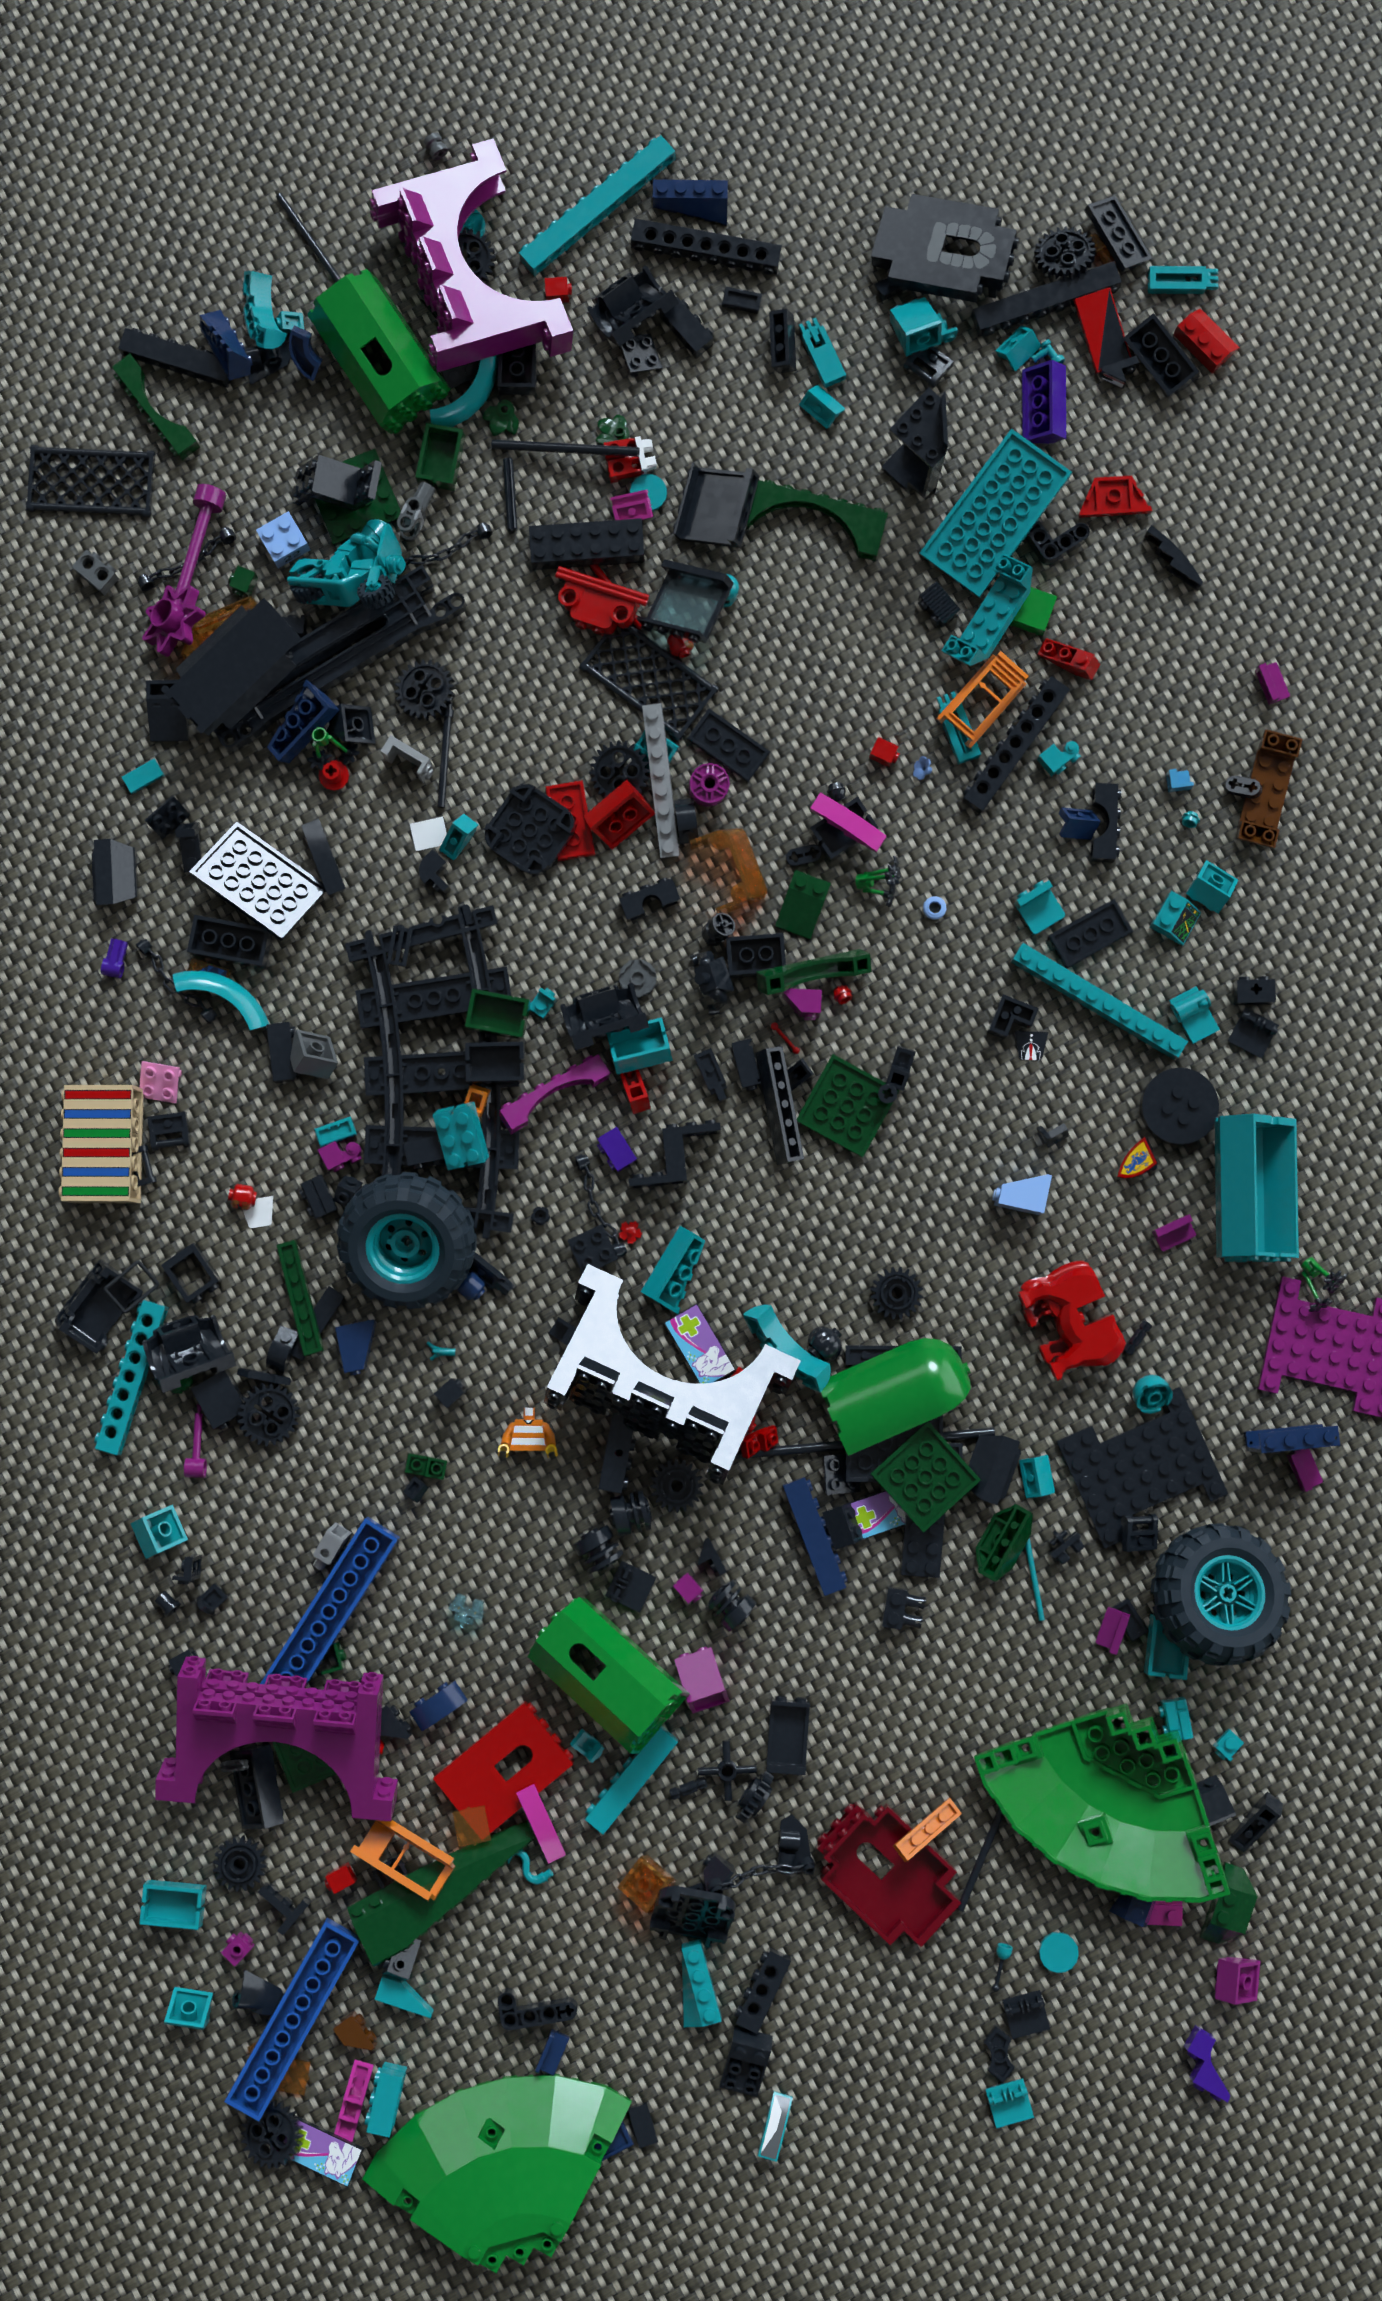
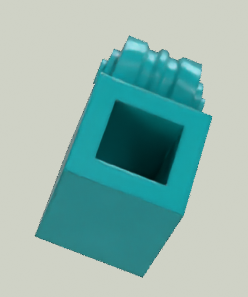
M1069 741L1066 743L1063 752H1061L1055 744H1052L1038 756L1037 761L1051 777L1055 773L1060 775L1066 769L1065 765L1071 761L1073 764L1081 757L1079 745L1074 741Z

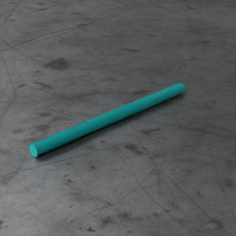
M1029 1537L1025 1548L1038 1618L1041 1621L1045 1620Z

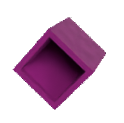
M702 1647L695 1653H684L679 1655L677 1659H674L682 1686L690 1693L686 1700L693 1714L730 1702L711 1647Z

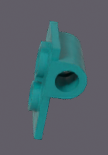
M1197 986L1169 1000L1170 1008L1178 1022H1181L1192 1044L1220 1030L1209 1010L1211 1001L1203 989L1199 991Z

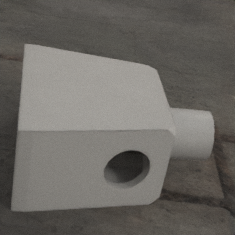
M335 1522L326 1531L313 1553L316 1557L313 1566L323 1570L326 1564L330 1565L336 1559L352 1532Z

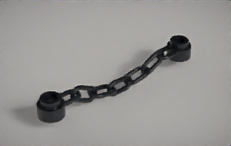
M486 522L477 525L476 530L463 534L457 543L450 548L428 556L411 555L404 560L406 565H424L426 562L445 560L451 557L455 551L466 547L472 538L476 536L481 540L489 538L493 534L492 529ZM466 536L468 540L462 545L461 541ZM443 552H446L448 554L447 556H444L442 558H440L439 554ZM414 558H422V562H414Z
M225 527L219 532V536L209 540L200 552V558L197 560L196 566L202 559L213 552L217 544L221 542L224 545L233 543L236 540L234 531L229 527ZM211 544L213 547L208 552L206 548ZM184 563L174 568L158 569L149 576L147 574L139 576L138 585L142 591H149L155 585L154 580L170 578L174 574L180 573ZM161 571H169L170 575H162Z
M147 939L140 940L135 944L144 956L147 954L152 956L153 968L157 973H161L164 978L163 985L170 993L179 994L188 1005L200 1007L203 1010L200 1012V1015L208 1024L216 1020V1012L211 1007L205 1008L199 997L176 992V988L172 991L166 983L170 981L174 985V981L171 978H167L163 972V960L160 955H155L151 950L153 946ZM159 958L161 968L158 967L157 969L155 960H158ZM189 997L194 998L197 1000V1004L188 1002L187 1000H189Z
M586 1154L577 1155L574 1158L580 1171L585 1170L586 1172L584 1190L589 1195L587 1203L589 1212L592 1217L599 1220L604 1228L608 1226L614 1231L612 1235L607 1231L606 1233L608 1237L613 1238L615 1244L612 1246L618 1259L622 1258L627 1253V1249L624 1243H619L617 1230L609 1223L604 1222L600 1216V1208L597 1202L593 1200L592 1191L594 1190L595 1178L587 1167L590 1165L589 1158ZM587 1177L589 1179L592 1177L591 1188H587ZM590 1203L591 1205L595 1204L598 1212H595V1215L593 1214Z
M812 1857L802 1858L797 1866L786 1864L758 1865L751 1867L749 1871L742 1874H736L728 1882L722 1883L720 1878L711 1879L707 1882L706 1886L709 1892L722 1894L723 1890L737 1888L744 1880L752 1876L777 1872L787 1875L802 1872L805 1875H810L815 1871L816 1865ZM782 1867L791 1868L790 1872L782 1871ZM763 1868V1872L756 1873L755 1869ZM739 1877L740 1881L735 1885L733 1880Z

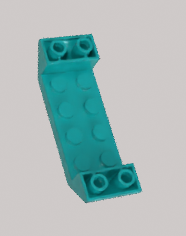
M1004 553L993 568L999 575L998 579L960 639L951 635L941 650L943 653L969 666L990 657L1030 594L1033 568Z

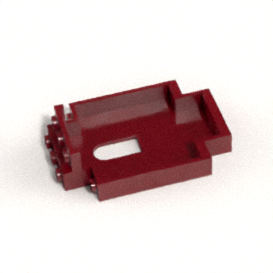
M857 1802L853 1805L850 1803L843 1811L845 1814L840 1819L836 1818L831 1823V1829L827 1834L823 1832L816 1840L818 1842L816 1844L817 1849L823 1854L824 1859L829 1862L820 1871L822 1873L820 1878L890 1946L904 1931L922 1947L961 1904L959 1898L945 1886L957 1871L929 1843L911 1859L904 1862L893 1845L913 1828L887 1803L884 1806L880 1805L875 1810L874 1817ZM865 1842L871 1843L894 1865L882 1879L858 1858L857 1848L860 1844Z

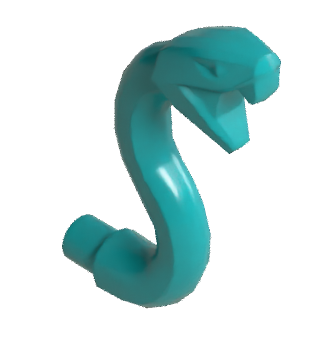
M523 1849L517 1854L522 1860L523 1876L530 1883L540 1885L553 1876L551 1869L541 1872L539 1875H532L528 1854ZM511 1856L508 1859V1864L510 1863L513 1856Z

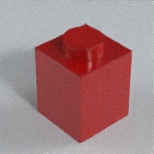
M567 277L545 278L546 300L560 298L562 303L569 302V295H572V285L568 283Z
M878 737L869 758L890 767L891 763H896L900 755L897 752L899 746Z
M349 1862L328 1872L325 1876L326 1887L329 1891L332 1890L334 1894L357 1881V1877Z

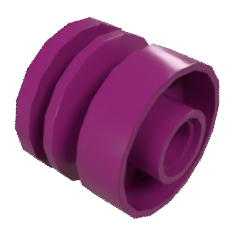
M707 763L700 765L690 777L688 789L691 798L700 806L712 807L718 805L728 793L730 785L729 776L725 769L717 764ZM704 783H712L713 788L709 789L705 787Z

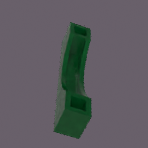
M131 354L112 366L115 371L114 378L119 384L123 383L126 386L124 390L130 399L133 397L136 399L137 403L135 405L141 413L146 412L149 416L146 418L153 428L156 426L159 429L157 434L163 442L168 441L171 445L168 448L175 457L179 456L183 461L200 448L197 440L186 426L165 419L150 405L145 390V374Z
M857 949L756 971L758 990L766 995L784 992L791 987L812 980L872 972L870 953Z

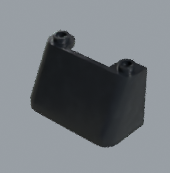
M99 1260L55 1318V1323L59 1330L96 1354L107 1346L106 1334L123 1313L103 1290L107 1284L121 1273L103 1260ZM125 1276L107 1289L124 1309L139 1299L144 1292Z

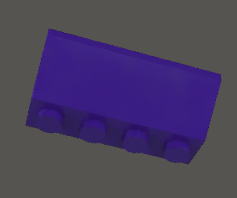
M1054 360L1022 370L1023 437L1031 443H1055L1066 439V366Z

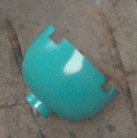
M1147 1375L1135 1383L1132 1397L1141 1412L1152 1414L1161 1411L1160 1407L1164 1404L1167 1406L1171 1402L1173 1391L1162 1377Z

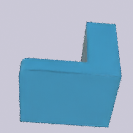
M1170 769L1166 773L1168 792L1190 790L1194 786V782H1190L1188 770L1177 772V769Z

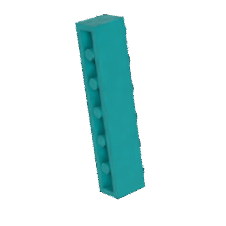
M661 1726L660 1730L639 1754H636L633 1759L629 1757L622 1766L624 1770L612 1777L610 1780L611 1786L608 1789L604 1788L597 1796L599 1798L598 1802L595 1805L592 1803L585 1811L587 1814L585 1820L601 1834H604L676 1746L678 1739Z

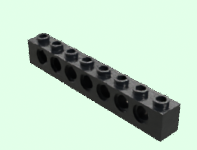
M636 218L631 235V248L637 251L647 250L657 255L668 254L674 258L685 257L696 262L700 260L707 261L712 265L723 264L729 268L740 267L751 272L755 270L762 271L767 275L778 273L782 245ZM653 236L655 239L648 240L647 237ZM668 239H671V240H673L674 242L671 243V244H668V243H666L665 241L668 240ZM691 243L692 245L690 247H685L683 244ZM703 246H708V247H710V249H709V250H703L702 247H703ZM723 249H726V250H728L729 252L726 253V254H723V253H721L720 251L723 250ZM745 253L747 256L740 257L738 254ZM758 256H763V257H765V259H764V260H758L757 257H758Z
M1051 676L1048 681L1045 679L1038 688L1041 690L1038 696L1035 694L1028 702L1030 707L1027 711L1022 710L1017 717L1019 720L1017 725L1014 726L1012 724L1007 731V739L1005 741L1001 740L995 748L997 752L994 757L992 755L988 757L984 763L986 768L983 772L981 770L978 771L973 778L976 782L972 787L968 785L962 795L965 797L962 802L980 815L1068 694L1070 688ZM1043 696H1050L1052 702H1045ZM1032 711H1039L1041 717H1034ZM1021 726H1028L1030 732L1024 733L1021 730ZM1010 741H1017L1019 747H1011ZM1006 756L1008 763L1000 762L999 757ZM995 771L997 778H990L988 772ZM983 786L987 792L981 794L977 791V787Z

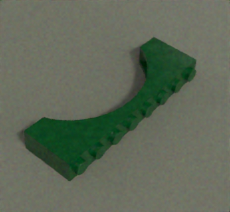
M771 480L758 481L746 529H749L761 517L779 509L791 507L813 509L828 515L845 529L855 546L857 557L876 561L888 513L883 509L867 508L866 505L856 503L855 505L841 498L837 500L832 499L826 494H812L809 490H797L790 485H777Z

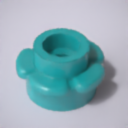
M1188 811L1182 816V824L1188 828H1195L1200 823L1198 814L1193 811Z

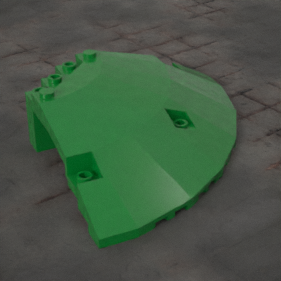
M1125 1703L1112 1708L1108 1707L1033 1732L1032 1736L1010 1741L974 1756L983 1786L992 1799L994 1798L1003 1815L1005 1814L1011 1823L1012 1828L1045 1854L1044 1856L1052 1863L1062 1866L1068 1872L1081 1879H1086L1098 1888L1120 1892L1122 1895L1127 1894L1147 1902L1185 1901V1903H1202L1230 1895L1220 1856L1210 1831L1211 1826L1178 1730L1159 1735L1153 1717L1133 1722L1129 1707ZM1026 1744L1030 1749L1024 1751L1022 1746ZM1098 1829L1100 1833L1098 1835H1094L1092 1833V1830ZM1207 1840L1208 1844L1203 1846L1200 1841Z
M556 2073L554 2076L551 2074L518 2077L517 2075L504 2076L501 2079L486 2081L466 2089L462 2088L451 2093L443 2100L435 2102L432 2106L415 2113L390 2140L378 2149L362 2180L393 2206L396 2205L412 2214L410 2218L412 2222L477 2266L481 2264L497 2273L506 2256L524 2265L533 2248L552 2257L601 2166L602 2159L610 2144H612L632 2100L607 2085L595 2082L589 2083L578 2078L560 2076V2074ZM494 2129L496 2133L491 2135L488 2130ZM599 2143L602 2147L601 2149H596L594 2145ZM410 2198L412 2202L407 2204L404 2199Z

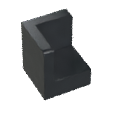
M558 1317L549 1333L568 1346L577 1328Z

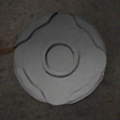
M631 960L623 965L620 970L619 982L621 988H627L629 983H633L638 998L647 996L656 986L657 976L655 969L645 960Z

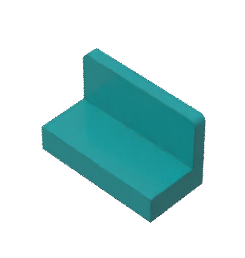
M1021 325L995 352L998 357L1008 361L1012 370L1017 371L1040 348L1041 344L1033 329Z
M819 385L809 389L799 403L805 411L826 429L845 410L839 402Z
M1048 1455L1019 1460L1026 1498L1042 1497L1055 1493Z

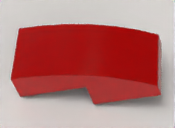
M771 1425L745 1436L741 1445L742 1457L749 1459L758 1451L763 1450L767 1452L779 1443L776 1426Z

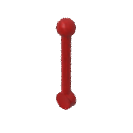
M772 1023L771 1029L774 1031L776 1030V1032L792 1048V1052L794 1054H798L800 1052V1049L798 1047H795L791 1043V1041L782 1033V1031L778 1028L777 1023Z

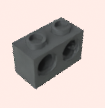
M86 550L73 564L72 568L105 596L119 580L115 574L117 571L110 564L104 565L101 562L103 559L97 553L93 552L91 554ZM93 562V566L86 569V565ZM103 574H108L105 580H100Z

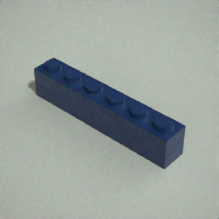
M801 1477L783 1484L824 1596L845 1589V1583L848 1580L845 1572H840L838 1565L841 1564L838 1553H833L831 1548L834 1545L830 1534L826 1535L824 1530L827 1525L824 1516L820 1517L817 1510L820 1509L817 1498L813 1499L810 1491H813L810 1479L806 1480L805 1477Z

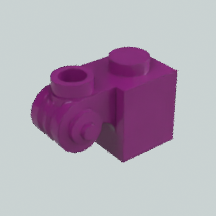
M336 1141L318 1149L328 1171H334V1173L344 1169V1165L348 1162L353 1164L362 1159L360 1156L362 1152L361 1146L355 1142L348 1143L346 1151H342Z

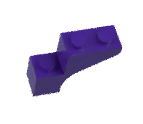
M1195 2025L1184 2044L1188 2051L1187 2054L1193 2059L1198 2060L1189 2077L1195 2088L1200 2091L1205 2089L1210 2092V2096L1220 2102L1222 2099L1228 2103L1230 2094L1211 2062V2051L1216 2039L1212 2034Z

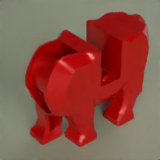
M1081 1260L1062 1265L1046 1277L1027 1280L1021 1286L1022 1291L1017 1292L1020 1302L1025 1309L1022 1312L1029 1327L1036 1326L1042 1315L1050 1314L1054 1317L1060 1338L1055 1341H1049L1047 1344L1039 1345L1038 1349L1044 1362L1048 1363L1055 1381L1062 1379L1063 1373L1071 1368L1079 1366H1107L1113 1363L1123 1352L1126 1342L1117 1326L1114 1314L1106 1315L1084 1325L1085 1317L1081 1311L1078 1312L1077 1310L1079 1307L1105 1297L1098 1278L1088 1262ZM1055 1356H1059V1357H1057V1358L1055 1359L1054 1362H1051V1360H1052Z

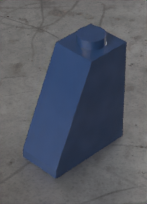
M376 1320L335 1327L344 1373H350V1376L362 1374L361 1370L366 1369Z

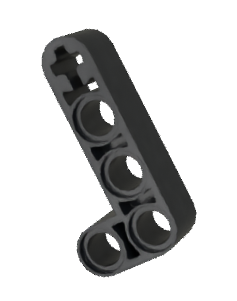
M504 1988L498 1997L502 2027L506 2030L568 2021L576 2016L578 2010L577 2001L571 1997L518 2006L517 1995L512 1988ZM509 1995L512 1998V2002L505 2003L502 1997ZM567 2005L572 2008L571 2012H568L566 2009ZM558 2006H560V2010H561V2013H560V2014H558V2010H559ZM551 2008L555 2014L547 2016L544 2010ZM533 2012L535 2018L527 2019L525 2013ZM507 2015H512L515 2017L516 2021L513 2023H509L506 2021L505 2017Z

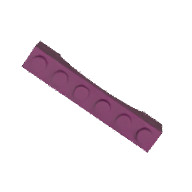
M599 1054L594 1057L592 1055L588 1056L578 1066L575 1064L569 1067L563 1075L557 1074L553 1076L549 1083L545 1085L544 1083L539 1084L534 1088L533 1092L529 1094L527 1092L523 1093L517 1098V1101L504 1104L501 1107L499 1116L510 1134L512 1135L527 1126L530 1113L541 1101L551 1094L576 1085H591L594 1088L608 1080L610 1072Z

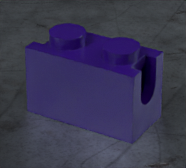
M617 1127L597 1138L599 1143L596 1145L602 1154L606 1152L609 1157L607 1163L612 1171L616 1169L617 1172H620L637 1161L636 1156Z

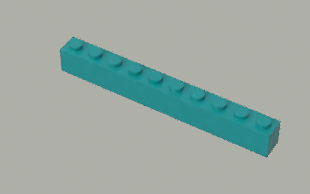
M662 135L650 140L647 147L643 150H638L629 162H624L619 167V170L614 174H609L600 186L596 185L588 196L580 198L576 206L572 209H567L559 220H554L547 230L538 233L530 244H525L519 252L520 261L535 277L675 161V150Z
M1024 943L1021 944L1011 960L1012 964L1173 1060L1179 1058L1188 1043L1184 1038Z

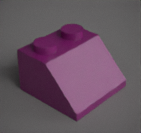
M789 988L782 992V998L799 1017H804L806 1021H815L816 1018L820 1017L822 990Z
M1235 1957L1219 1958L1216 1968L1215 1999L1234 2005L1257 2001L1260 1961Z

